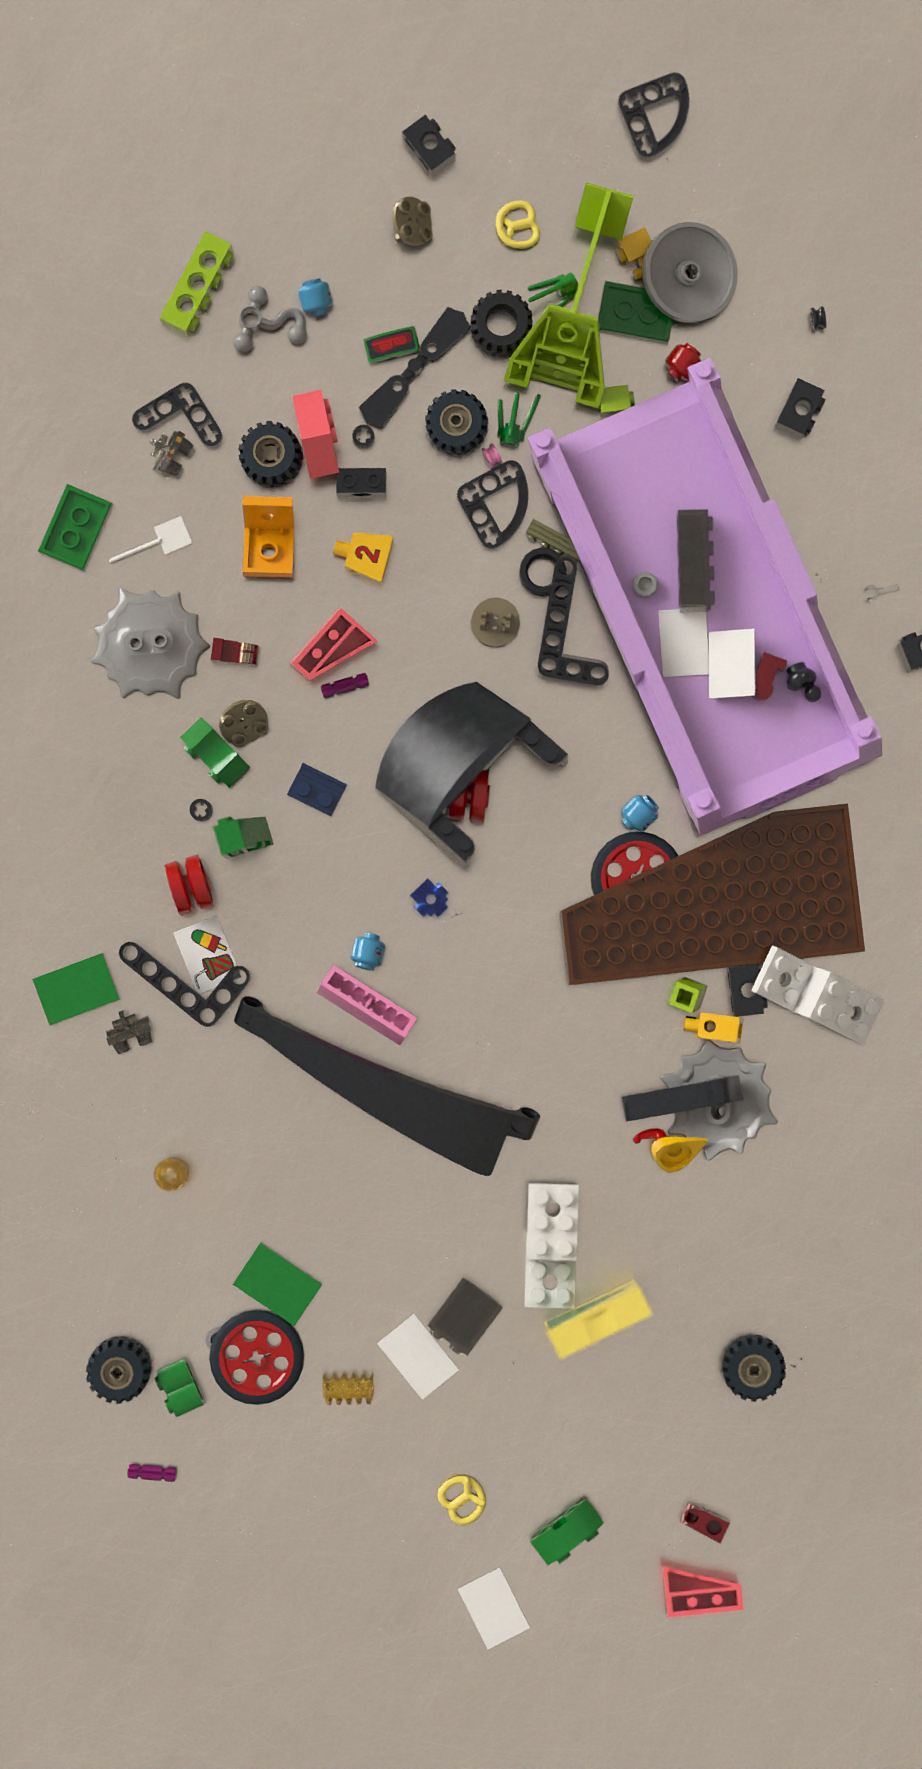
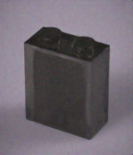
M462 1276L428 1322L429 1333L439 1341L444 1338L451 1343L449 1348L459 1356L462 1353L468 1356L503 1309V1305Z

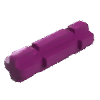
M361 673L354 678L351 676L334 681V684L321 685L322 695L324 698L334 696L333 694L335 693L339 695L356 690V687L363 688L369 685V680L366 673Z
M130 1464L127 1470V1477L130 1479H137L138 1477H141L142 1480L154 1481L165 1479V1482H174L177 1474L176 1468L166 1467V1469H163V1467L147 1465L139 1467V1465Z

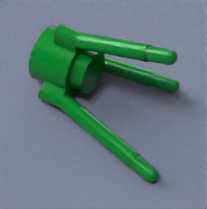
M569 273L565 276L561 274L556 278L528 286L530 291L552 284L555 286L530 297L528 301L533 302L557 291L560 297L565 295V298L556 306L563 307L567 302L575 298V292L579 286L578 281L573 273Z
M515 393L510 423H505V427L503 401L498 399L497 436L500 437V443L519 446V442L524 441L526 430L541 398L540 394L536 395L521 430H519L520 425L515 424L520 393Z

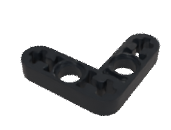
M181 383L136 410L132 416L134 427L140 432H148L183 411L201 442L206 447L216 448L223 440L219 426L195 387L190 383ZM185 389L187 392L191 390L192 392L189 394L193 403L198 400L199 403L193 404L186 410L185 407H188L189 404L185 398H179L182 395L181 390ZM162 401H168L172 405L171 411L167 414H162L158 411V405ZM153 407L159 419L155 421L154 416L147 420L149 423L147 426H144L142 423L138 425L137 423L140 421L139 416L143 414L144 417H148L152 414L149 409ZM196 409H202L206 413L204 420L201 422H196L192 419V413ZM211 421L212 424H209L208 427L212 433H218L215 436L216 441H206L205 438L208 436L205 429L202 428L199 431L198 428L205 426Z

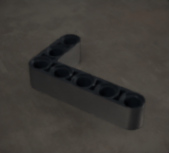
M563 554L557 558L554 566L538 659V670L543 676L602 685L609 677V668L604 661L563 654L577 572L575 558L569 554ZM562 561H570L573 569L568 573L562 572L559 569V564ZM559 585H564L568 588L569 593L565 597H558L555 594V588ZM561 610L565 617L562 621L556 622L551 619V612ZM548 635H558L560 643L556 646L549 645L546 641ZM547 658H551L555 661L556 667L552 670H547L542 666V662ZM577 663L581 669L577 674H571L566 669L567 665ZM595 667H601L604 669L605 674L601 678H594L591 675V670Z
M126 942L119 949L120 959L200 1025L205 1027L216 1025L251 981V973L246 967L235 966L229 970L206 999L139 944ZM129 946H134L137 949V957L134 960H128L125 957V950ZM148 962H154L157 966V971L152 976H148L144 972V966ZM237 970H243L246 973V980L242 984H237L233 980V974ZM168 977H172L176 981L175 989L170 992L166 991L163 986L164 980ZM222 989L228 990L231 995L230 1000L225 1004L219 1002L217 998L218 992ZM186 993H192L195 996V1004L192 1007H186L183 1004L182 999ZM207 1008L212 1009L215 1014L214 1020L210 1023H206L202 1019V1012Z
M739 1075L622 1097L626 1122L743 1100Z

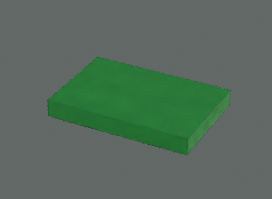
M605 281L598 316L599 331L665 344L669 343L673 319L663 314L652 303L645 288Z
M67 484L38 552L84 572L113 503Z
M103 953L32 979L49 1026L120 1000Z
M260 1243L232 1285L295 1326L322 1286V1283Z

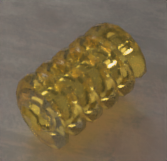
M175 1157L160 1162L154 1170L157 1185L167 1191H173L183 1186L189 1176L186 1163ZM171 1168H173V1173H177V1176L172 1180L171 1176L166 1174Z
M342 1373L340 1381L337 1380L335 1374H332L330 1381H327L326 1375L323 1374V1398L328 1406H331L333 1398H335L337 1405L342 1404L343 1398H345L347 1405H351L353 1398H355L357 1405H361L363 1398H365L368 1405H371L374 1397L373 1373L370 1380H367L365 1373H362L360 1380H357L355 1373H352L350 1380H347L345 1373Z

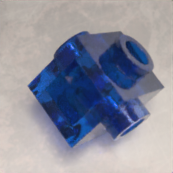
M428 878L410 895L416 902L413 907L423 917L426 914L430 917L434 914L439 917L448 908L445 904L449 900L446 897L448 891L439 882L434 885ZM430 895L436 898L433 904H429L426 901Z

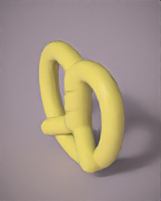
M523 200L513 201L506 204L498 212L496 230L504 245L516 249H525L534 246L539 241L541 234L540 228L535 222L536 212L529 202ZM516 208H524L528 212V218L517 221H510L505 215ZM503 224L508 228L507 233L504 231ZM531 228L533 231L532 238L527 241L512 240L514 231Z
M468 1476L453 1477L444 1482L438 1490L437 1496L440 1504L448 1509L451 1520L458 1525L465 1526L473 1523L482 1515L485 1509L486 1496L484 1490L473 1478ZM456 1484H464L465 1492L451 1502L445 1498V1493L450 1487ZM471 1487L475 1490L477 1496L471 1493ZM469 1501L478 1505L476 1510L466 1518H461L456 1513L457 1509Z

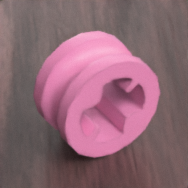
M493 443L490 444L489 448L481 449L491 468H494L495 463H503Z

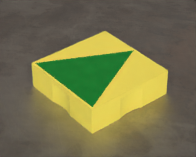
M633 1279L544 1323L557 1354L562 1359L653 1314L638 1284Z

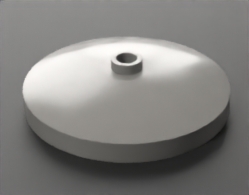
M683 222L664 229L651 241L643 258L642 278L650 300L663 314L677 321L688 323L700 322L717 315L730 302L737 285V263L731 247L716 230L701 223Z

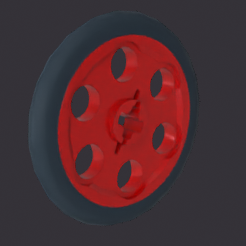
M639 831L618 835L605 844L594 860L591 872L593 893L596 895L630 879L632 874H637L640 871L642 864V873L652 869L650 858L654 855L661 856L664 863L679 855L666 840L655 834ZM628 848H638L641 853L640 858L636 861L629 860L626 855ZM611 863H618L621 866L622 871L619 876L612 877L608 874L607 868Z
M255 1310L238 1314L221 1326L211 1344L209 1361L213 1377L224 1393L234 1400L245 1404L261 1405L276 1401L291 1391L302 1372L304 1352L298 1333L290 1323L276 1314ZM253 1327L256 1330L257 1336L254 1340L248 1341L243 1337L242 1333L245 1328ZM271 1333L279 1334L281 1337L280 1344L270 1346L267 1343L268 1335ZM235 1345L239 1348L240 1354L237 1358L230 1359L226 1356L225 1350L228 1346ZM254 1351H257L259 1355H265L261 1358L260 1364L249 1360V1358L253 1357ZM277 1357H285L288 1360L287 1368L284 1370L276 1369L274 1367V1360ZM236 1369H242L246 1372L247 1378L239 1383L234 1381L232 1373ZM260 1375H267L271 1379V1384L267 1388H260L256 1383L257 1378Z

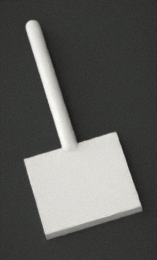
M177 517L154 527L158 539L110 558L109 562L114 563L161 543L165 555L192 544L182 517Z

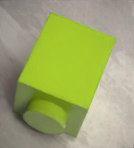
M628 385L604 388L599 406L600 417L612 416L631 406H635L634 393L629 391Z
M684 977L676 982L669 1005L694 1013L701 1008L708 986Z

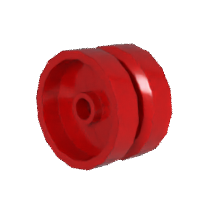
M486 769L450 807V820L462 821L465 816V807L469 806L470 821L484 824L485 808H488L490 785H488L489 769Z
M198 854L185 859L187 874H184L181 864L177 861L164 864L169 887L180 916L193 913V896L198 907L202 910L214 906L209 877Z

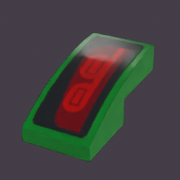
M415 326L363 339L369 363L372 364L392 357H402L421 350Z

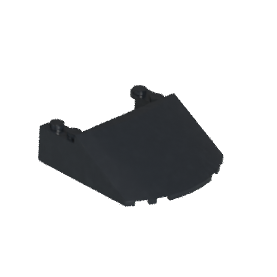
M472 682L439 694L421 706L405 721L392 738L384 753L378 770L375 788L460 866L467 870L470 867L469 859L475 851L474 842L444 813L516 738L548 765L561 764L565 767L568 764V753L531 721L530 717L480 683Z

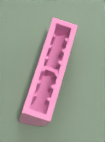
M335 965L332 966L317 991V994L399 1046L417 1020V1017Z

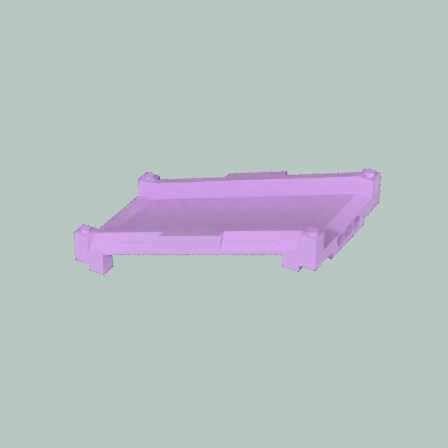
M711 358L688 367V383L556 440L551 428H547L527 437L532 459L543 480L545 489L552 503L556 504L618 649L677 778L682 801L690 817L693 819L700 836L744 816L746 819L833 782L837 780L838 775L882 756V736L872 717H867L863 705L859 701L819 611L817 593L775 499L770 500L723 393L721 377ZM642 572L653 574L658 581V588L655 594L648 598L639 597L633 590V581ZM706 607L708 650L709 632L754 629L755 673L764 652L788 661L783 672L777 670L772 683V695L765 701H757L752 696L709 698V674L663 677L658 610ZM804 662L807 668L812 669L816 673L817 678L814 685L820 687L822 693L818 701L809 702L804 696L805 689L792 691L787 688L788 674L786 670L790 666Z

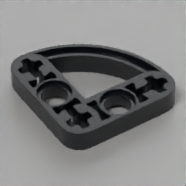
M674 72L625 90L619 96L618 109L639 158L651 160L664 153L678 139L685 126L689 111V91L686 80L680 73ZM673 79L676 83H681L678 90L670 87L665 91L667 95H663L661 83H663V88L668 87ZM651 87L657 89L659 96L654 100L646 98V89ZM637 92H640L641 100L644 104H640L639 99L633 102L632 108H629L628 105H623L626 97H629L630 100L637 99ZM678 97L679 109L676 121L670 131L657 142L645 109ZM635 119H641L645 127L641 131H635L631 127V122ZM649 133V135L645 136L647 145L653 146L650 153H647L646 150L641 151L643 141L641 138L638 140L636 138Z
M514 460L506 461L459 487L457 491V500L485 549L496 550L507 543L520 528L527 511V479L521 465ZM508 466L512 469L517 468L516 477L512 478L509 475L503 478L505 484L501 485L500 478L496 472L500 471L502 476L507 472ZM485 478H494L497 482L496 488L491 491L486 490L482 485ZM478 483L479 489L484 495L480 497L479 492L472 495V501L469 502L468 499L463 500L461 498L464 496L463 491L466 489L468 492L476 490L474 484ZM517 483V509L509 525L501 532L484 500ZM478 510L484 511L487 515L486 521L482 524L474 522L472 518L473 514ZM489 523H492L493 527H489V531L492 535L497 534L496 544L486 543L487 534L485 530L480 533L478 529L485 528Z

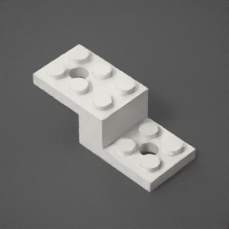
M775 946L771 947L751 990L808 1020L819 1023L864 1045L884 1002L883 999L843 978L817 968ZM785 972L786 980L780 984L779 978ZM856 1006V1015L851 1018L850 1012Z
M528 1183L524 1307L574 1309L579 1185ZM550 1202H556L560 1206L559 1214L554 1217L546 1213V1206ZM549 1275L557 1279L556 1287L551 1290L543 1286L544 1278Z

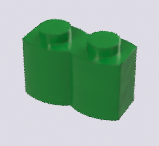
M186 1358L156 1371L158 1376L154 1377L159 1390H164L168 1399L164 1401L170 1414L174 1413L178 1417L205 1404Z

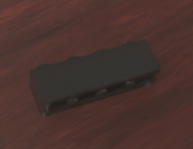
M708 509L678 510L676 513L679 613L709 612L711 606H715V591H710V581H714V566H709V556L714 554L713 541H709V531H713V517L708 516Z

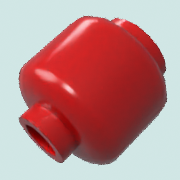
M688 343L676 345L665 359V365L668 368L667 374L676 381H679L680 378L689 380L688 367L701 362L700 352Z

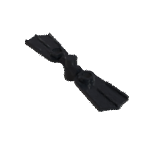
M447 307L422 341V354L420 353L416 358L409 360L408 367L401 375L390 377L359 406L366 423L382 428L408 392V382L421 371V368L428 359L438 358L471 328L464 312ZM433 344L437 349L431 353L427 350V347ZM395 383H400L402 385V389L400 391H395L393 389V385Z

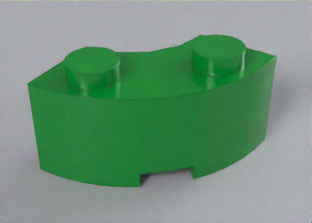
M202 717L180 737L187 744L184 747L186 752L193 759L198 756L211 769L208 774L218 784L223 781L230 787L250 768Z
M585 1499L572 1506L558 1519L544 1527L530 1543L547 1565L555 1561L560 1564L571 1555L569 1552L584 1540L589 1542L599 1534L597 1529L604 1522L588 1500Z

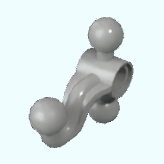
M254 286L248 292V298L251 302L250 306L243 308L240 313L239 323L242 331L235 336L233 341L234 347L240 352L250 350L253 345V340L250 336L251 332L256 331L259 327L268 330L277 329L289 317L295 318L296 325L289 329L288 338L294 344H301L307 338L304 314L297 308L289 307L283 309L273 320L262 318L259 307L266 302L268 294L265 288ZM249 313L254 314L257 317V322L255 324H247L244 321V316Z

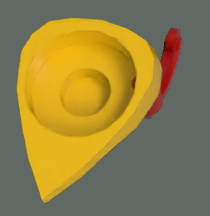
M658 1128L642 1131L633 1139L634 1143L638 1144L641 1142V1139L657 1138V1141L651 1145L653 1158L661 1169L671 1173L686 1167L708 1141L707 1138L667 1137L666 1133Z

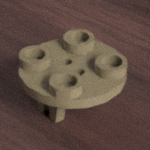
M412 196L401 198L396 202L392 215L394 229L397 233L396 240L401 239L408 245L417 246L432 238L431 208L427 202H422Z
M499 597L488 598L480 602L473 611L471 618L472 631L476 639L485 645L492 647L504 646L512 642L520 627L519 613L508 600Z
M240 700L232 703L224 710L220 716L219 728L222 736L228 742L233 743L236 747H241L267 732L268 718L265 709L258 702Z

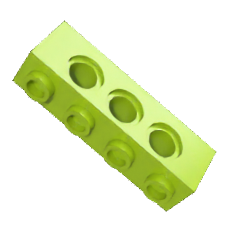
M204 231L159 317L161 323L186 336L189 335L190 331L194 332L200 322L198 316L201 310L207 309L212 298L209 295L213 287L217 288L223 278L221 272L224 266L228 267L234 257V253H232L233 248L230 243ZM208 258L216 260V264L212 268L204 267L203 263ZM203 280L205 285L202 289L195 290L192 288L193 282ZM186 301L194 304L192 310L188 312L181 310V305Z

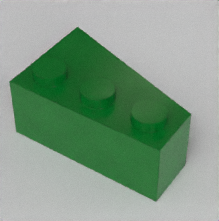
M230 816L217 820L218 825L213 826L221 855L226 859L274 845L266 816L233 819Z

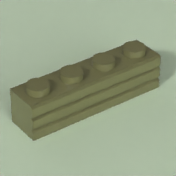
M535 519L531 521L526 531L528 539L534 542L536 540L541 542V546L554 549L560 556L569 554L575 558L576 562H581L569 537Z

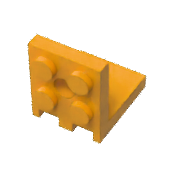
M243 496L242 507L245 525L243 576L293 578L295 533L293 497ZM266 548H272L276 552L273 556L266 557L262 554V551Z

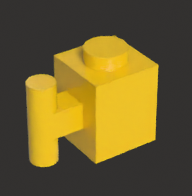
M645 227L623 237L622 240H618V248L615 249L621 262L625 261L628 267L636 263L639 264L640 267L632 271L635 280L642 278L643 258L652 241Z

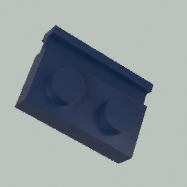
M302 763L287 795L332 817L347 784Z

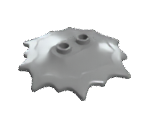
M120 588L118 590L119 602L117 606L107 612V621L94 627L99 643L91 662L106 668L108 679L118 683L122 698H125L134 690H139L147 696L156 691H161L179 699L181 682L186 677L196 675V662L199 655L210 648V645L199 634L197 627L198 615L183 609L180 601V592L178 591L164 598L157 595L154 590L145 594H134ZM159 636L165 639L162 645L156 644V639ZM134 639L140 641V645L136 648L131 646V642Z
M707 1039L700 1052L681 1058L682 1065L678 1072L661 1076V1080L667 1087L673 1088L710 1079L739 1075L743 1100L674 1113L675 1122L670 1128L669 1134L707 1138L708 1141L703 1149L708 1161L726 1150H734L742 1154L746 1140L750 1138L755 1139L761 1127L778 1123L769 1107L771 1088L763 1081L766 1063L750 1062L744 1056L741 1047L725 1049ZM721 1107L725 1108V1116L719 1114Z

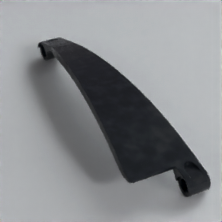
M242 997L236 1012L235 1024L266 1041L278 1052L332 1091L404 1136L477 1174L484 1176L492 1174L506 1136L530 1140L539 1122V1113L531 1108L521 1107L518 1110H507L494 1104L425 1083L352 1054L270 1015L264 1010L263 1004L256 998Z

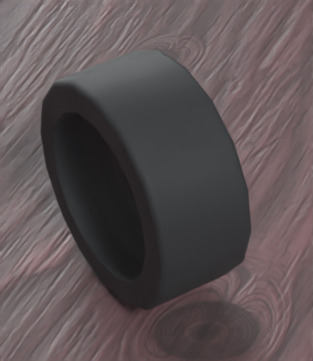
M541 547L533 549L525 555L520 564L519 576L522 585L527 591L538 596L550 595L551 584L547 586L534 584L529 578L528 568L532 561L541 557L548 558L555 564L560 556L559 553L550 548ZM562 561L559 564V569L566 573L565 562ZM562 585L557 586L554 591L559 590Z

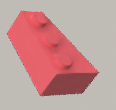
M321 390L292 396L310 479L339 473L333 443L338 441L328 398L323 399Z
M338 608L289 664L307 680H312L340 662L357 654L359 651L376 643L377 640L342 608Z
M662 1566L668 1618L744 1610L741 1584Z

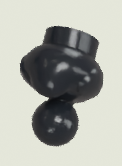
M804 662L796 663L786 670L788 674L787 688L789 690L798 691L805 689L804 696L809 702H816L820 699L822 694L821 688L814 685L817 678L816 673L812 669L807 668Z

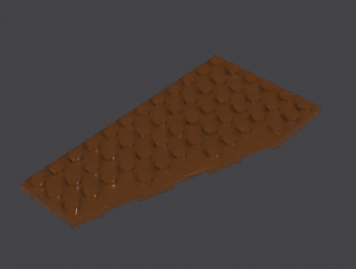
M848 803L772 812L561 910L569 985L760 964L765 962L772 946L778 947L799 959L865 952Z

